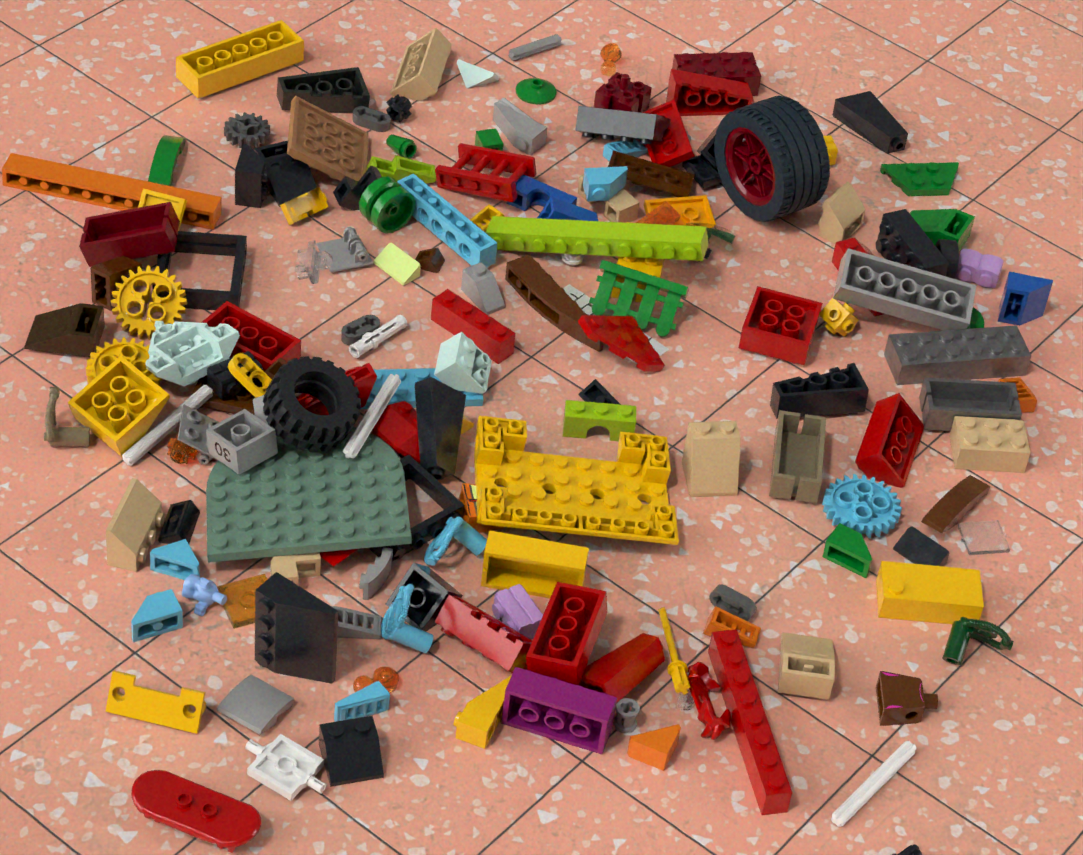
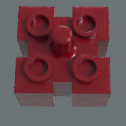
M616 72L608 79L607 84H603L596 90L594 108L642 113L649 108L652 87L639 81L630 82L631 78L628 74Z

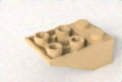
M782 632L778 693L829 700L835 673L832 639Z

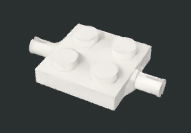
M282 734L266 746H261L252 739L247 742L245 749L257 755L256 760L247 768L248 776L290 801L307 786L320 794L325 790L327 784L315 778V775L324 767L323 758Z

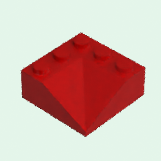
M757 286L742 327L738 348L805 365L823 303Z

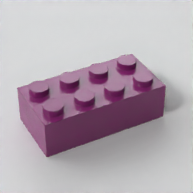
M515 667L505 690L501 724L603 754L612 731L617 697Z

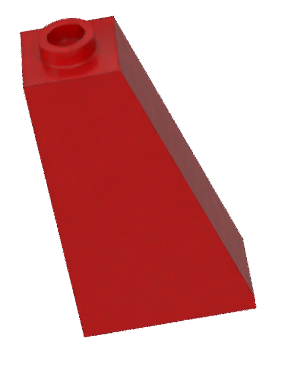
M645 633L640 634L587 665L579 685L617 697L616 703L619 702L665 661L662 642L659 637Z

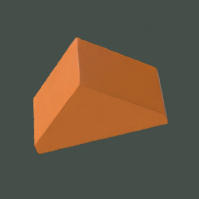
M677 724L630 736L628 756L664 771L678 745L681 731L680 725Z

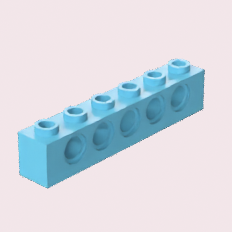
M415 174L397 181L416 200L413 217L471 266L482 262L486 267H489L496 263L497 242Z

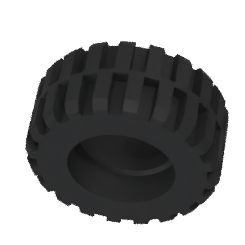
M309 356L300 357L299 360L297 358L289 360L287 364H283L279 368L264 394L263 412L265 416H268L266 419L268 425L275 429L278 438L281 436L284 439V443L289 446L293 444L298 450L304 451V449H308L309 452H318L320 449L324 452L332 447H337L346 438L360 415L361 400L358 398L360 393L358 388L353 386L355 382L351 376L347 377L346 371L341 367L337 368L334 366V362L329 360L327 362L322 361L320 357L310 359ZM305 393L316 397L325 405L329 415H317L309 412L298 402L295 394Z

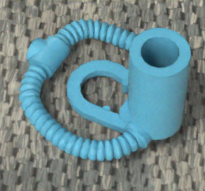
M449 517L443 531L428 546L424 561L427 565L435 566L447 551V546H449L452 537L457 539L476 556L485 549L487 539L464 521L463 518L456 517L454 519Z
M413 584L401 586L394 602L389 606L388 611H386L383 617L381 635L386 640L389 639L422 653H427L433 642V634L404 623L414 586Z

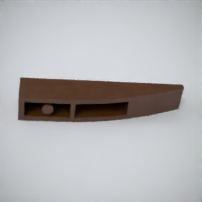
M528 254L507 262L505 280L535 311L577 341L598 352L603 350V342L600 340L594 342L589 339L578 323L582 315L588 314L578 306L576 301L570 298L565 290L553 280L552 276Z

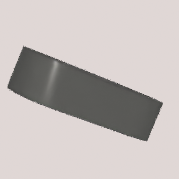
M364 106L356 107L353 110V122L356 125L376 132H386L390 129L391 118L388 114Z
M365 315L346 324L341 330V341L348 346L362 339L365 333L378 329L380 327V319L375 315Z
M719 584L709 595V599L714 606L746 621H749L757 611L753 600L726 585Z

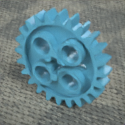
M853 474L852 479L844 475L843 481L837 478L835 484L830 483L829 489L825 490L822 505H824L823 512L827 513L826 519H833V526L841 523L871 538L872 533L880 537L881 531L888 534L889 529L895 528L896 523L899 522L902 507H900L901 500L896 499L897 493H891V486L883 487L884 481L876 483L875 477L867 480L866 475H863L862 479H858L857 475Z

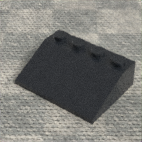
M278 572L274 573L255 590V661L260 666L266 667L277 674L332 684L335 681L338 610Z

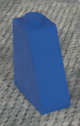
M554 197L550 198L537 217L542 219L598 221L596 212Z

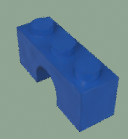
M523 174L515 183L517 199L514 202L507 201V204L526 211L534 205L545 207L551 197L576 205L577 197Z

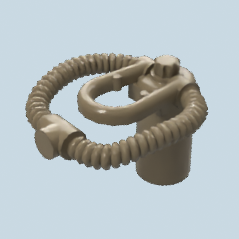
M50 387V398L45 413L46 432H44V441L50 442V446H89V427H59V425H56L55 407L60 392L59 387Z

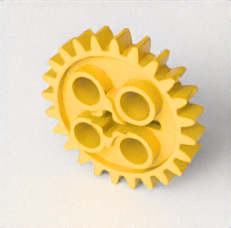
M147 265L146 271H142L139 266L137 269L138 273L134 274L133 271L129 270V278L121 276L123 284H115L119 291H112V297L116 299L111 300V306L115 307L112 309L113 315H118L115 318L116 322H123L121 325L122 330L130 327V335L137 331L139 339L145 333L148 340H150L152 333L156 330L154 326L155 321H163L164 325L173 324L175 321H183L180 314L186 313V308L183 306L187 305V299L182 298L186 296L185 290H180L182 283L176 282L175 274L168 277L169 272L167 269L160 273L159 266L154 271H151L150 266ZM152 284H155L156 286L154 287L153 292H152V300H153V302H150V303H149L148 312H147V318H146L145 321H143L142 319H143V317H144V315H145V312H146V305H145V303H148L149 298H150V289H151V286H152ZM138 286L146 287L144 292L135 291ZM161 291H166L169 293V295L164 298L157 296L158 293ZM132 307L140 308V311L136 314L129 312ZM156 312L163 314L159 319L151 317Z
M125 337L122 338L121 342L114 338L113 344L110 345L105 341L104 348L97 346V353L91 352V359H87L86 376L88 383L120 356L124 357L158 386H160L159 381L163 379L155 376L146 368L145 364L146 360L149 359L148 351L150 345L144 347V340L137 344L135 343V338H132L130 342H127Z

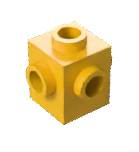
M833 298L821 310L819 315L827 322L825 327L835 335L838 332L844 337L854 329L855 324L859 321L853 315L855 310L846 302L841 304Z

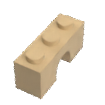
M583 174L579 176L578 194L587 201L583 188ZM624 188L610 200L604 201L606 202L604 217L610 222L626 223L638 218L640 202ZM587 201V202H589L590 204H593V203L598 202V201Z

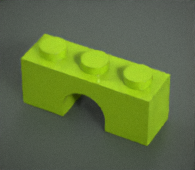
M566 400L562 437L586 439L587 431L590 428L602 426L609 430L610 441H619L620 431L635 433L636 406Z

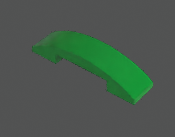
M162 136L153 157L148 182L167 186L172 185L173 171L179 154H182L186 138Z

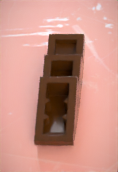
M969 475L948 491L923 517L921 522L940 533L946 532L962 521L964 514L975 507L978 499L987 495L990 486Z

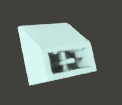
M460 332L441 343L434 375L442 383L455 390L483 394L487 390L492 360L475 345L472 339L468 338L463 332Z

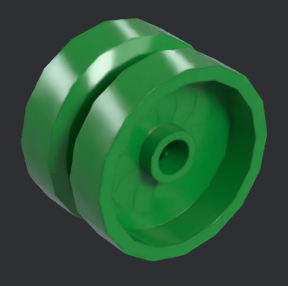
M389 176L374 180L365 189L359 201L361 214L385 234L393 233L406 225L413 216L416 207L414 196Z

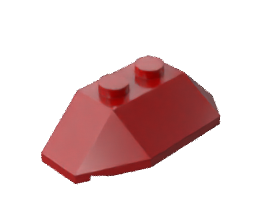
M370 363L345 370L346 376H351L355 382L353 386L358 388L361 408L366 405L377 379V375ZM301 393L296 397L298 402L309 412L317 415H329L325 405L316 397Z
M405 401L387 405L372 431L398 453L404 456L410 455L414 460L420 462L416 410Z

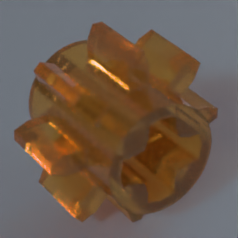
M177 434L175 439L170 438L167 447L169 450L167 455H170V458L175 463L188 464L189 459H195L198 451L177 440Z

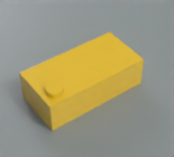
M881 561L876 579L878 618L953 624L954 621H959L961 617L980 620L984 608L980 570Z

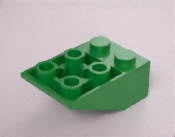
M957 209L912 210L910 212V215L935 246L939 239L956 240L959 251L970 237L975 216Z

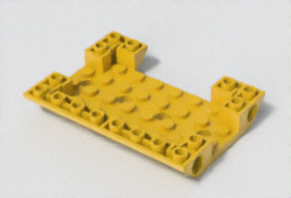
M478 416L474 449L477 499L476 520L478 524L678 545L675 506L668 503L666 485L671 472L667 437L620 431L617 461L615 462L525 452L524 448L527 440L526 421ZM545 490H549L553 492V494H548L545 492ZM593 495L599 496L601 499H595ZM640 500L646 501L648 504H642Z

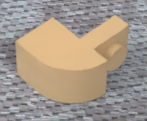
M320 553L274 556L271 560L270 577L278 572L298 585V578L320 576Z

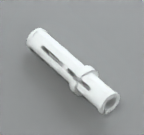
M397 315V317L373 332L365 333L362 339L349 346L350 354L354 358H358L368 350L376 349L379 343L406 328L408 325L406 318L403 315Z

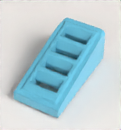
M633 139V143L616 141L604 145L603 157L610 162L613 150L639 157L648 153V149L636 139Z
M376 681L336 702L334 721L361 718L384 712L389 709L390 693L379 681Z

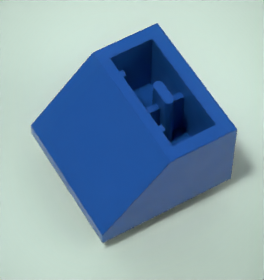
M1009 272L1000 301L998 322L1020 326L1042 317L1053 280Z

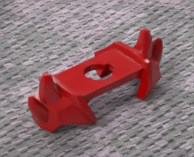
M697 662L688 667L689 689L698 711L697 718L706 725L701 733V737L706 738L712 735L711 739L715 740L725 729L730 727L731 712L729 709H726L720 718L716 716L708 692H718L721 687L710 677L709 667L702 662Z

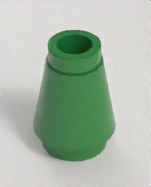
M392 134L386 140V144L401 157L410 159L416 154L417 146L412 139Z

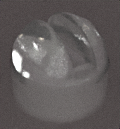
M688 691L685 695L680 692L675 709L691 710L695 706L691 692Z

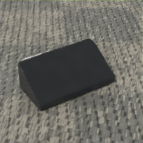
M596 379L578 394L585 402L620 404Z
M192 500L170 505L158 538L159 543L171 544L184 539L187 540L188 544L190 543L200 514L199 509Z
M913 526L906 530L893 547V550L914 564L944 566L949 556V551Z

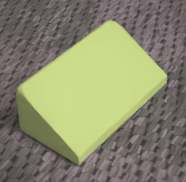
M389 243L373 261L375 265L403 286L420 277V263L393 243Z

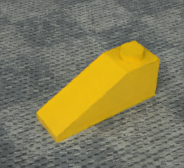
M511 676L469 701L463 712L458 711L453 724L456 727V739L483 749L486 748L502 719L505 690Z

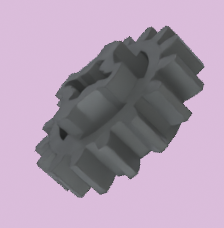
M244 112L243 116L235 114V118L229 117V121H225L224 136H226V141H232L233 146L239 144V148H242L243 144H247L250 147L251 145L259 147V143L265 144L266 140H269L270 125H268V120H262L261 115L255 117V113L250 115Z

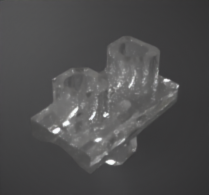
M309 241L307 249L298 250L297 257L300 264L295 266V272L299 280L309 278L312 284H316L319 282L320 270L330 268L333 263V257L326 251L317 252L316 241Z

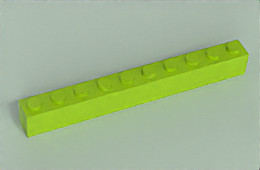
M492 216L485 232L497 242V250L703 261L709 245L707 227Z

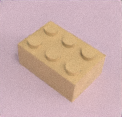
M954 417L949 437L955 469L1025 472L1030 456V448L1024 420Z

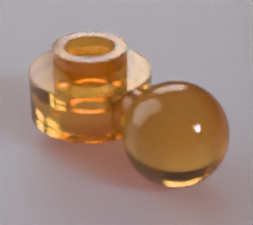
M609 43L600 52V56L604 60L600 71L605 76H613L615 74V63L622 56L619 46L615 43Z
M379 667L374 671L372 678L365 675L357 677L353 683L354 692L379 681L391 693L398 686L399 674L390 667Z

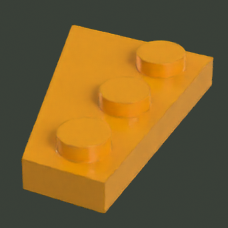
M707 195L644 200L643 206L648 222L664 225L707 227V232H716L717 227Z

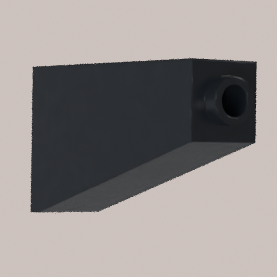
M871 91L835 99L832 114L834 118L886 154L905 149L908 137L907 131Z
M430 377L415 382L420 465L435 479L442 480L444 477L455 474L466 395Z

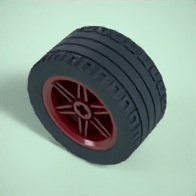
M778 95L729 112L721 120L714 142L717 170L729 197L745 215L757 221L769 222L812 206L821 199L827 189L830 177L828 149L817 122L799 102L789 97Z

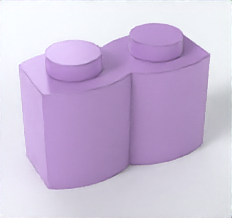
M961 249L955 278L964 282H975L986 288H996L1004 260L995 255H982L972 249Z

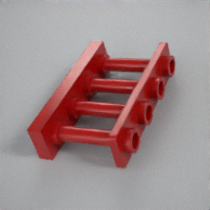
M463 143L458 145L459 160L452 167L438 165L435 169L437 187L508 202H514L517 199L515 183L523 174L529 177H535L537 174L534 157ZM466 164L474 166L471 171L463 170L462 168ZM484 168L493 169L490 174L480 173ZM503 172L513 173L509 178L499 177Z

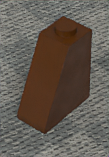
M123 255L93 265L90 268L92 303L104 306L105 309L112 311L115 307L111 306V300L116 299L112 297V291H119L115 284H123L121 276L129 278V270L136 274L140 266L143 271L142 263Z

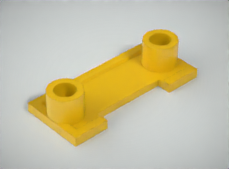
M115 670L112 672L105 712L197 734L199 732L201 715L206 710V702L204 700L206 692L182 687L179 696L135 685L136 675ZM120 689H124L125 695L120 692ZM190 706H194L196 711H192Z

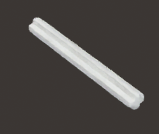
M390 374L344 447L343 453L346 454V458L354 459L399 387L401 383L399 375Z
M207 385L199 388L122 455L123 461L129 466L136 463L180 425L184 404L197 410L213 396V390Z
M905 741L832 813V823L842 827L915 754L916 745L910 741Z

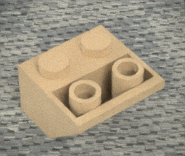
M846 182L841 188L838 187L834 194L823 202V215L818 223L820 226L818 235L836 244L838 241L851 237L862 226L866 209L851 183Z

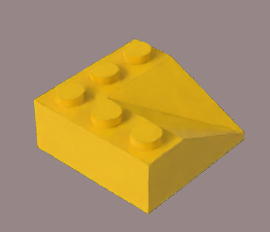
M120 356L67 403L76 420L85 427H89L94 435L122 457L128 449L145 435L169 400L170 395L124 357Z

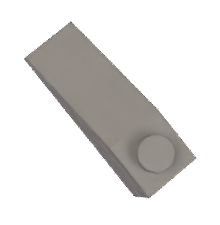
M499 102L494 103L493 121L515 148L532 155L546 144V126Z

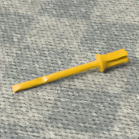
M662 607L658 611L672 661L668 665L667 671L672 677L675 692L677 694L682 692L685 695L688 693L687 689L690 688L687 676L688 667L684 661L678 658L665 607Z

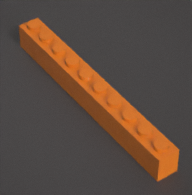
M15 153L10 154L2 167L3 186L123 211L138 208L144 188L186 199L187 203L181 223L214 230L222 214V197Z

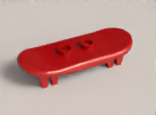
M147 771L141 774L132 786L131 797L133 803L146 818H152L155 822H161L201 840L217 844V847L221 849L224 847L228 848V852L231 853L234 852L236 847L251 841L261 828L260 813L252 805L169 771Z

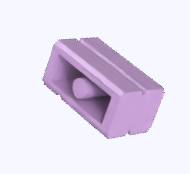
M520 584L512 586L508 590L504 589L496 592L494 596V604L492 605L494 616L497 619L501 618L503 623L533 639L543 614L523 586Z

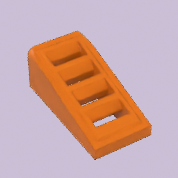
M1020 377L998 380V382L1016 384L1021 413L1035 411L1037 399Z
M715 606L708 617L703 634L711 637L712 632L737 629L740 630L738 635L742 645L754 648L761 628Z

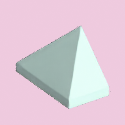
M459 59L457 60V65L466 88L496 82L500 78L491 71Z

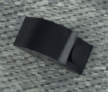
M370 166L359 181L345 176L333 191L339 206L350 210H359V201L365 189L374 180L382 177L378 168Z

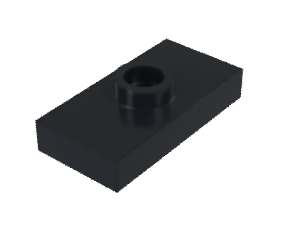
M701 155L683 161L682 166L688 173L694 174V179L702 188L722 183L719 173Z

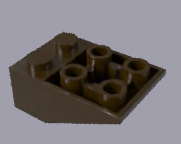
M79 303L36 315L24 348L90 357L91 352L96 353V347L99 346L104 331V306Z

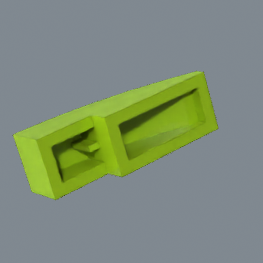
M397 155L394 156L392 161L372 156L367 165V170L370 166L378 168L382 177L389 176L396 181L411 174H415L426 184L436 181L435 165Z

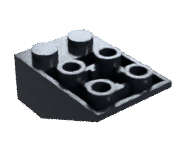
M288 141L254 148V151L265 160V170L269 171L268 181L265 183V186L268 187L270 194L279 207L281 204L317 188L309 165L287 154Z

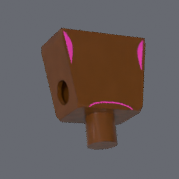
M880 671L876 684L880 726L916 724L921 722L925 709H937L938 695L924 693L920 678Z

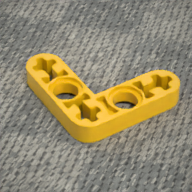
M238 353L228 363L230 373L255 398L266 393V389L272 379L246 354ZM258 378L262 382V387H257L252 379Z

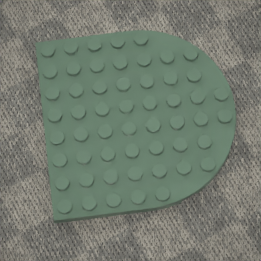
M352 427L341 444L324 452L320 449L318 452H309L308 449H304V451L298 450L295 445L290 444L289 446L284 443L282 437L278 438L276 436L278 453L240 475L218 460L209 474L206 488L208 563L412 544L404 470L399 457L387 443L370 433L354 459L346 458L343 449L356 427Z

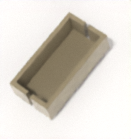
M779 410L775 429L769 496L790 500L791 496L796 497L795 500L817 504L822 484L826 417L805 414L801 434H797L801 413Z

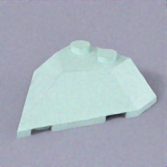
M155 321L154 326L156 330L152 333L148 351L149 359L146 360L145 365L150 372L159 378L182 386L191 385L207 375L208 367L229 359L240 335L229 324L220 323L217 327H208L207 323L175 321L173 324L164 325L163 321Z

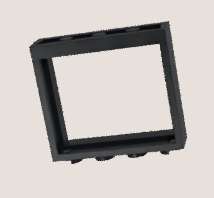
M178 231L174 252L235 256L230 291L181 288L180 290H185L186 296L182 298L187 299V305L183 307L187 309L217 310L226 301L240 307L247 255V236ZM172 252L158 254L157 266H159L160 273H163L166 269L169 272ZM161 291L158 293L157 296L164 298L167 297L169 293L166 291Z
M410 455L400 459L405 481L411 479L444 510L410 528L412 544L369 548L377 557H381L383 547L393 549L392 562L396 559L400 560L405 554L414 549L417 550L423 544L435 539L447 525L446 521L449 517L454 519L456 517H464L465 505Z

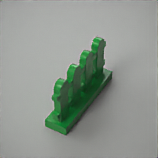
M601 261L599 269L603 272V275L597 276L596 281L600 282L595 298L590 297L589 303L593 304L592 312L594 315L602 316L606 309L614 311L613 316H633L641 330H645L649 322L656 324V332L660 337H666L670 329L675 330L676 324H673L677 308L683 307L684 302H680L681 297L686 299L689 291L687 286L612 262ZM616 278L625 279L624 283L616 281ZM638 284L645 285V290L637 288ZM613 287L621 289L616 305L608 303ZM659 291L667 292V297L658 295ZM635 294L643 296L638 312L630 310ZM656 301L664 303L659 319L651 316Z

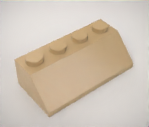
M437 28L406 47L390 92L392 96L399 94L400 97L404 96L408 99L422 101L427 97H433L438 92V85L442 80L441 76L446 68L445 64L450 56L449 52L452 44Z

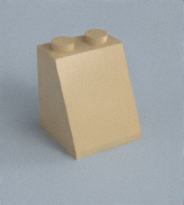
M736 421L689 422L682 467L690 497L737 495L740 434Z

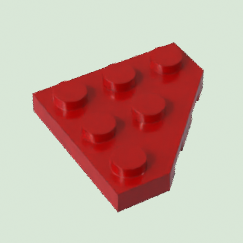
M582 315L578 320L579 325L589 339L594 342L600 340L610 346L608 350L622 359L628 357L637 363L636 367L644 372H660L665 366L658 352L655 351L648 337L643 333L633 316Z

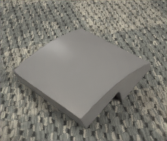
M250 675L228 693L218 705L217 711L261 735L275 726L277 716L292 707L294 698L259 678Z

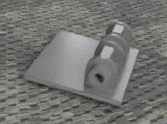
M352 227L345 228L343 238L316 243L331 273L373 264L359 235H357L356 230Z
M184 404L177 440L199 450L197 454L199 463L203 465L208 464L213 458H216L209 454L206 430L219 422Z

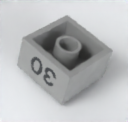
M246 409L206 430L209 454L239 475L278 453L275 429Z

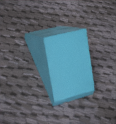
M186 539L151 550L150 570L185 580L190 574L200 576L199 562Z

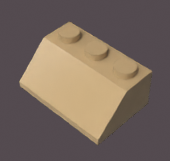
M131 479L106 529L107 565L137 572L140 564L146 561L148 547L154 544L156 530L158 527H162L165 519V514L162 513L161 501L138 479Z

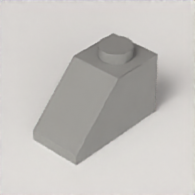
M482 262L463 269L461 290L481 311L489 315L505 308L495 276Z

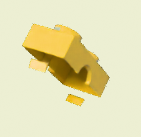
M320 187L281 204L280 207L288 224L291 225L308 217L306 212L310 216L327 208L328 204L325 193H322Z

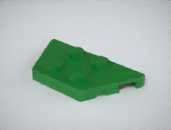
M959 163L881 164L880 172L882 174H889L892 177L891 182L900 187L907 196H948Z

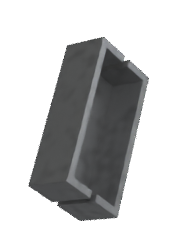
M924 377L919 396L921 412H923L924 430L951 431L955 416L1021 419L1022 413L1015 383Z

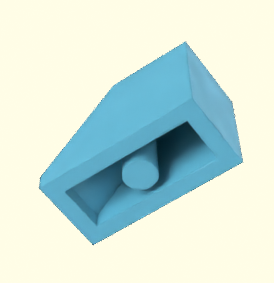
M627 166L585 168L583 188L587 201H608L624 188L628 171Z
M172 589L147 596L131 621L133 642L183 628V610Z

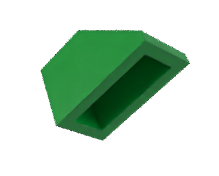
M839 523L826 540L822 557L867 578L872 557L862 534Z

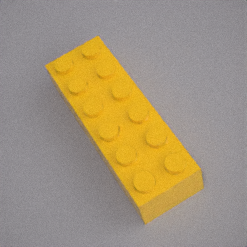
M279 20L176 56V77L199 99L304 61V40L285 22Z

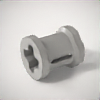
M624 698L617 702V715L613 722L617 731L628 733L636 729L637 721L635 718L639 714L640 707L635 700Z

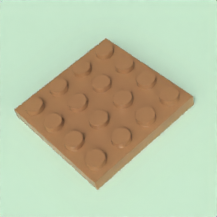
M295 95L291 101L287 154L296 160L310 165L313 169H318L328 174L331 178L342 181L346 176L359 181L367 171L369 133Z

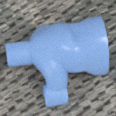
M190 574L184 581L182 596L199 601L195 604L194 613L199 616H203L206 613V609L214 602L224 605L227 601V596L220 593L216 584L211 580L196 574Z

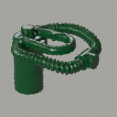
M961 617L959 621L953 622L942 659L951 664L961 665L970 638L983 641L998 650H1011L1014 641L996 624ZM999 635L1002 638V640L998 642L992 638H997V636Z

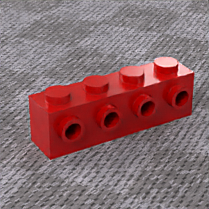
M449 289L432 299V321L453 335L463 332L468 338L473 340L482 352L486 353L497 364L514 354L516 333L502 325Z

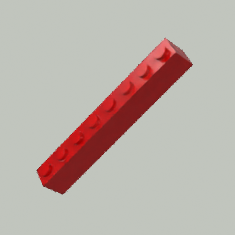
M737 629L712 632L708 654L718 684L721 687L720 690L726 709H729L731 712L730 721L761 815L787 813L792 790Z

